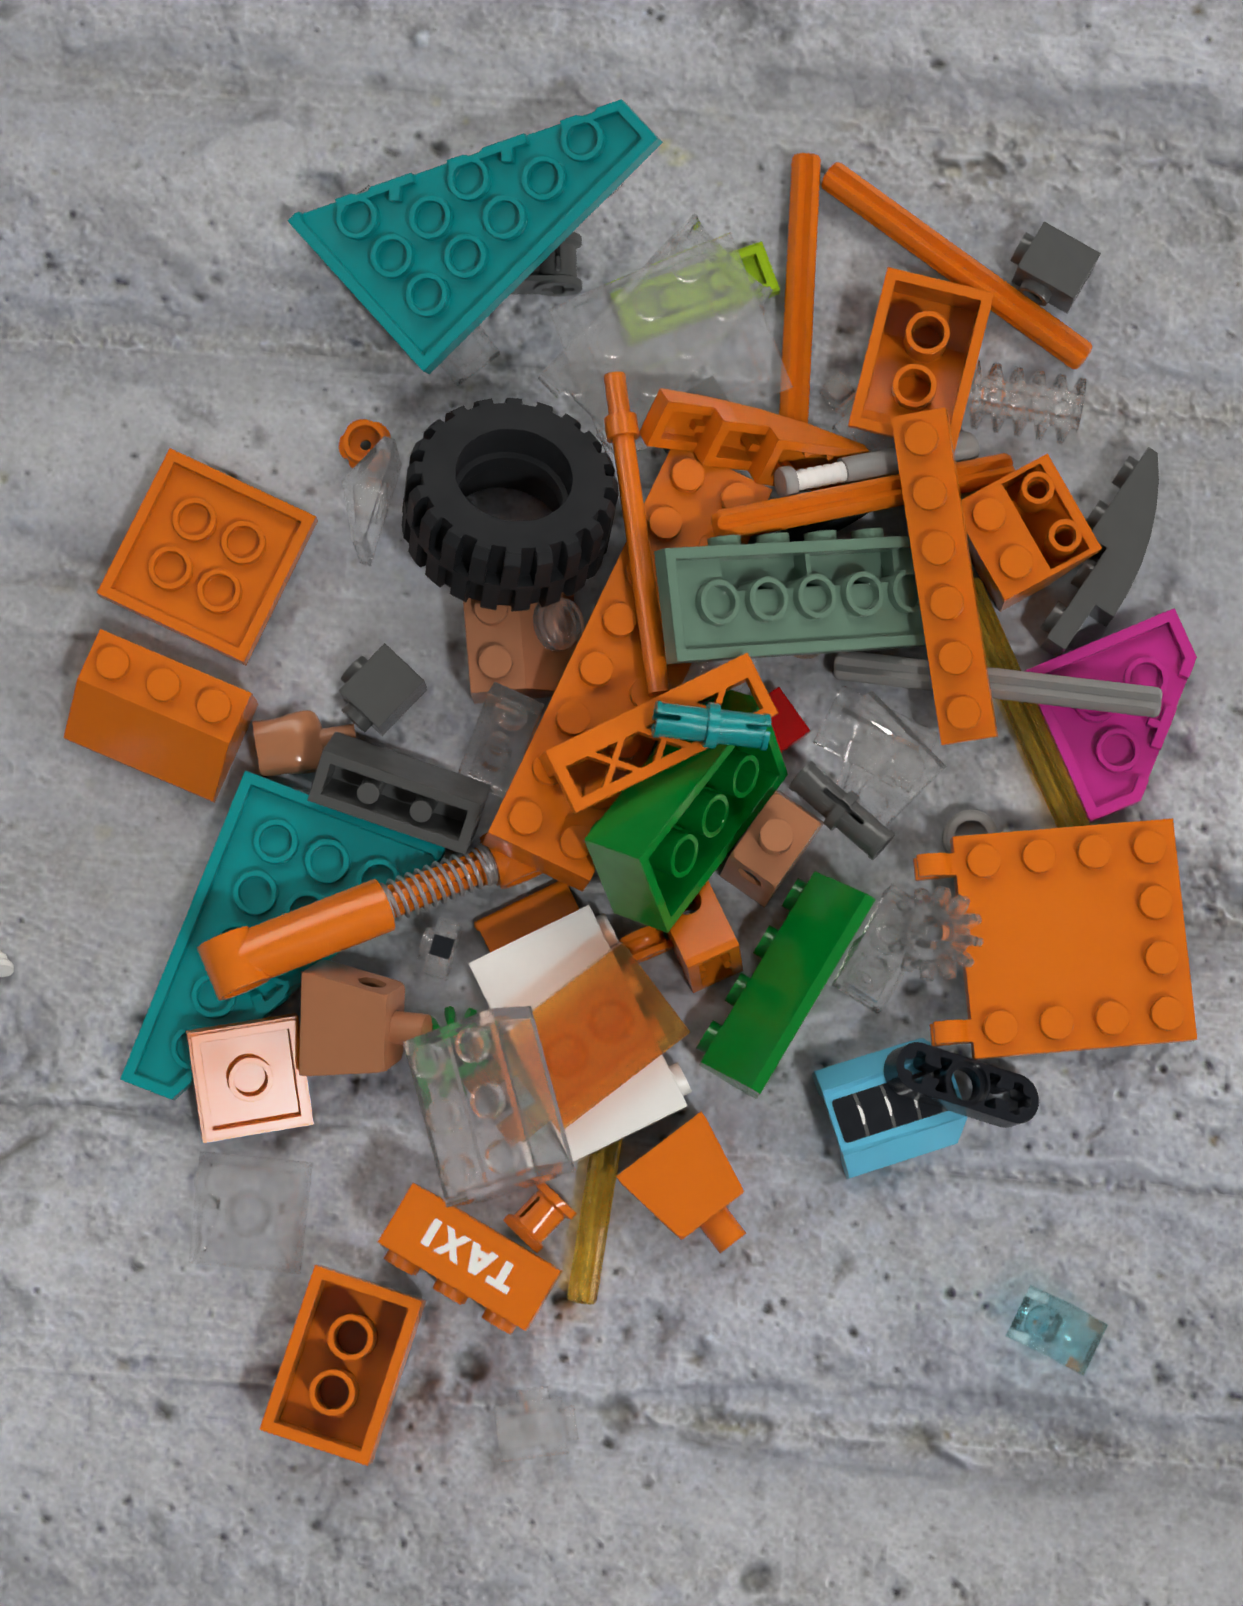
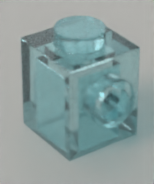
M1030 1285L1006 1336L1037 1354L1084 1376L1108 1324L1075 1305Z

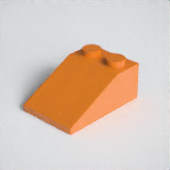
M888 267L848 427L894 438L891 417L946 407L955 452L994 292Z

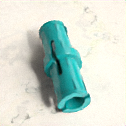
M656 701L653 710L652 720H656V723L652 724L651 735L654 738L666 737L701 741L703 748L715 749L717 743L759 748V750H767L771 731H766V728L771 726L770 714L763 713L762 715L721 710L720 704L709 702L706 708Z

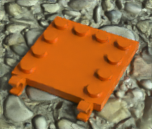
M1173 818L953 836L950 839L951 853L917 854L916 858L913 859L915 881L954 878L968 1020L934 1021L933 1024H929L931 1046L971 1043L972 1059L979 1060L1197 1040Z

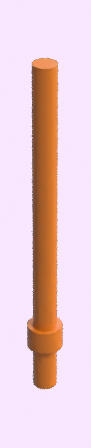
M616 371L603 376L609 415L604 417L607 442L613 443L648 696L657 697L669 691L670 685L635 440L640 437L637 414L630 411L625 373Z

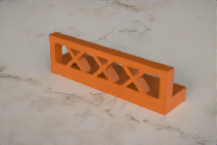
M747 652L546 750L539 759L548 777L550 778L555 775L573 813L576 814L708 749L702 747L701 741L690 743L675 738L652 737V724L656 723V720H652L656 701L706 708L702 703L715 697L714 703L721 705L726 691L746 682L760 709L754 712V714L763 715V713L774 717L778 712ZM638 734L659 741L652 763L642 768L618 760L624 741ZM666 744L680 748L662 758ZM614 747L611 757L599 754ZM587 759L607 765L608 768L601 788L581 797L567 769ZM615 768L630 773L611 783Z

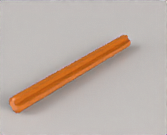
M797 153L794 154L791 162L779 415L808 424L821 159L817 154Z
M835 162L825 173L821 186L826 192L951 282L994 292L990 310L1071 369L1079 368L1087 359L1093 347L1091 342L841 162Z
M1006 453L956 462L960 494L980 490L1016 471L1013 466L1012 457ZM896 474L721 509L711 516L713 533L715 537L741 535V538L902 506L904 505L900 475Z

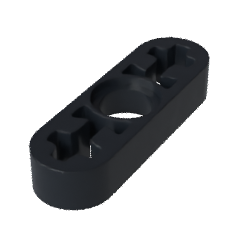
M913 1042L899 1047L887 1056L884 1063L886 1082L895 1093L998 1127L1009 1128L1031 1120L1038 1110V1092L1034 1084L1027 1077L925 1043ZM914 1059L913 1067L925 1073H931L936 1070L937 1072L934 1077L922 1076L912 1080V1072L904 1068V1062ZM956 1070L967 1074L972 1082V1094L967 1101L958 1098L952 1090L951 1077ZM1010 1091V1098L1018 1102V1108L1010 1111V1103L996 1097L987 1100L989 1093L998 1095Z

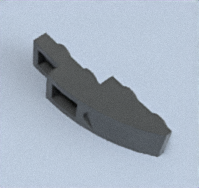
M1150 447L1147 448L1139 461L1131 456L1128 457L1112 481V484L1120 488L1110 505L1099 500L1086 520L1102 549L1094 555L1099 558V561L1097 562L1091 557L1087 559L1070 584L1079 590L1070 604L1066 606L1058 601L1040 627L1049 634L1040 648L1055 658L1063 654L1088 615L1105 627L1108 626L1129 593L1141 567L1152 533L1159 485L1158 453Z

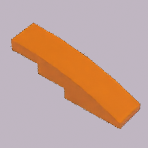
M664 388L659 389L639 431L646 446L694 452L701 465L745 470L750 473L756 484L775 486L774 474L779 467L792 466L797 471L817 465L832 464L841 457L869 452L864 444L814 425L766 410L714 397ZM837 483L835 485L821 486L819 488H812L809 491H816L841 486L842 484Z

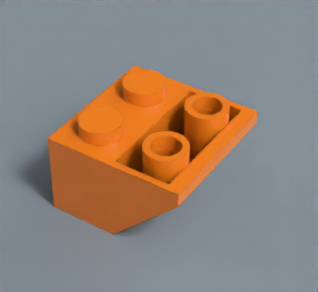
M1048 453L962 499L971 562L999 612L1049 586L1102 549Z

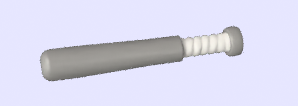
M959 433L954 452L956 462L978 458L979 443L972 433ZM893 446L841 457L832 464L817 465L797 471L792 466L779 467L774 474L776 492L781 498L796 495L799 491L819 488L821 486L835 485L837 483L846 485L899 474L896 449Z

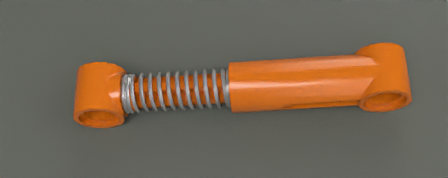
M485 833L480 837V844L475 845V848L469 847L466 855L459 853L458 856L452 854L449 860L442 858L440 863L434 861L431 867L424 865L422 871L416 868L413 874L406 872L404 878L398 875L395 881L388 879L386 885L379 883L376 879L369 880L250 928L249 926H244L220 934L200 944L197 950L218 1000H226L257 988L273 977L394 931L395 919L401 922V915L410 918V912L412 911L419 915V908L428 911L429 904L437 908L438 901L446 904L447 897L455 900L457 893L464 897L465 890L473 893L475 886L482 890L485 885L492 886L496 884L501 889H507L529 881L543 873L482 845L487 835Z

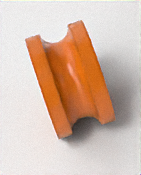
M650 926L641 928L619 939L621 947H626L630 951L627 962L631 966L652 959L674 948L671 940L664 938L663 931Z

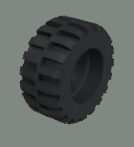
M491 398L474 402L472 409L467 410L463 405L446 413L445 422L441 419L433 422L424 431L423 439L415 443L410 454L401 524L403 538L409 543L408 552L420 568L426 566L425 575L438 587L446 584L450 587V594L453 597L467 602L468 598L480 601L481 608L496 610L497 605L511 606V612L527 611L530 609V604L539 603L542 608L560 602L562 592L567 597L575 594L585 586L586 579L595 576L602 565L603 556L607 553L616 510L618 482L614 478L615 468L611 458L606 452L601 453L603 445L590 431L583 433L580 430L581 423L567 413L560 417L553 413L552 406L537 402L536 407L522 404V399L506 398L505 403L494 404ZM510 488L536 497L548 506L552 513L535 520L509 521L484 513L471 504L466 497L484 489Z

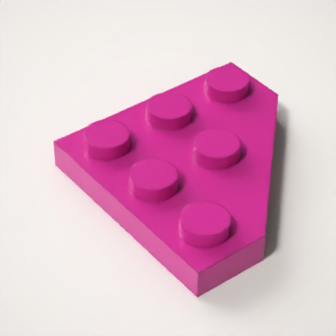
M1175 608L1025 670L1026 672L1153 686L1162 690L1161 711L1157 717L1034 703L1087 824L1135 805L1142 800L1159 751L1162 749L1176 713V707L1197 659Z

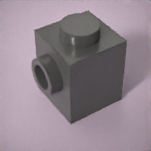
M1044 221L1035 237L1027 232L1025 233L1012 255L1010 261L1018 265L1012 283L1019 286L1018 291L1036 304L1046 306L1049 303L1068 314L1091 275L1101 253Z
M384 643L369 660L364 656L359 657L342 675L341 680L345 684L339 689V692L347 704L341 711L364 733L372 726L383 736L428 689L424 679Z

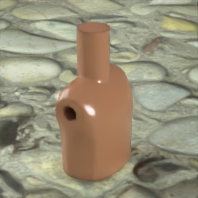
M310 710L289 713L274 719L252 721L260 775L264 778L282 774L315 773L322 751L335 732L356 738L354 724L322 728L318 716Z

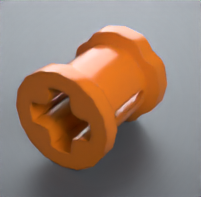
M542 1179L535 1184L537 1191L514 1215L508 1214L503 1219L536 1253L543 1248L542 1242L565 1218L572 1220L577 1215Z

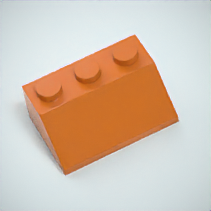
M100 629L77 678L63 738L215 803L259 703L251 692Z

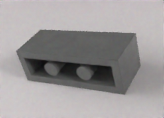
M335 732L322 751L307 801L466 855L477 832L492 785Z

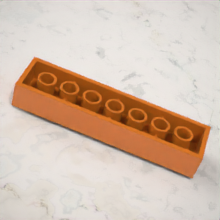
M673 449L669 450L644 503L662 635L663 627L654 551L664 548L708 546L707 539L715 537L711 525V516L721 509L766 501L773 490L765 485L756 484L754 480L729 468L701 465L694 452ZM751 536L741 538V543L748 544ZM627 541L482 845L581 892L584 891L596 870L584 839L589 834L594 823L603 817L621 792L574 814L555 775L550 778L548 777L539 757L546 750L655 698L648 696ZM692 663L667 664L670 690L682 685ZM638 734L624 741L618 760L641 768L646 762L656 740ZM614 747L599 754L611 757ZM587 759L567 770L580 796L583 797L601 788L608 766ZM615 768L611 783L630 773Z

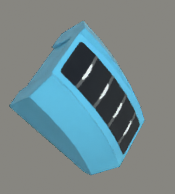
M924 1038L863 1055L812 1073L818 1094L824 1100L840 1149V1161L846 1179L958 1143L967 1116L901 1096L889 1087L884 1076L885 1060L893 1050L913 1042L931 1045ZM914 1059L904 1062V1068L912 1072V1080L922 1076L934 1077L937 1072L936 1070L931 1073H925L913 1067ZM953 1073L951 1077L952 1090L958 1098L962 1099Z

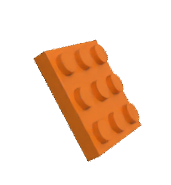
M169 448L97 594L111 603L246 666L312 535L318 519L302 509Z

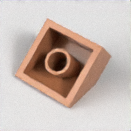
M562 592L560 602L542 608L539 603L530 604V609L527 611L512 612L511 606L497 605L496 610L481 608V602L468 598L467 602L463 601L470 691L473 703L552 697L578 643L574 594L567 597Z

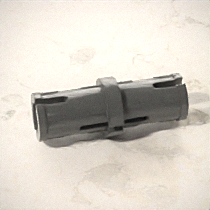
M810 761L789 785L791 791H795L826 818L823 822L825 826L831 831L835 828L840 830L863 850L871 860H874L895 836L892 830L885 827L858 803L861 798L854 791L851 790L846 793L817 768L813 761Z

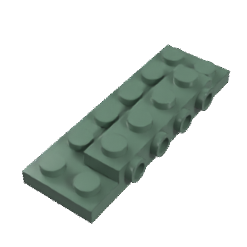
M868 528L850 532L851 539H837L836 530H824L803 534L804 541L790 542L789 533L782 532L756 536V544H742L741 535H725L707 539L708 546L664 548L654 551L666 663L679 664L733 660L747 652L752 659L926 647L909 536L884 537L883 528Z

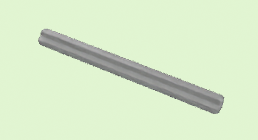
M855 651L839 652L835 656L833 671L834 677L839 680L933 691L928 660ZM988 667L991 693L994 699L1145 717H1157L1161 711L1163 694L1162 690L1158 687Z

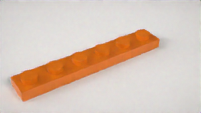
M946 407L891 417L941 745L998 737L948 410Z

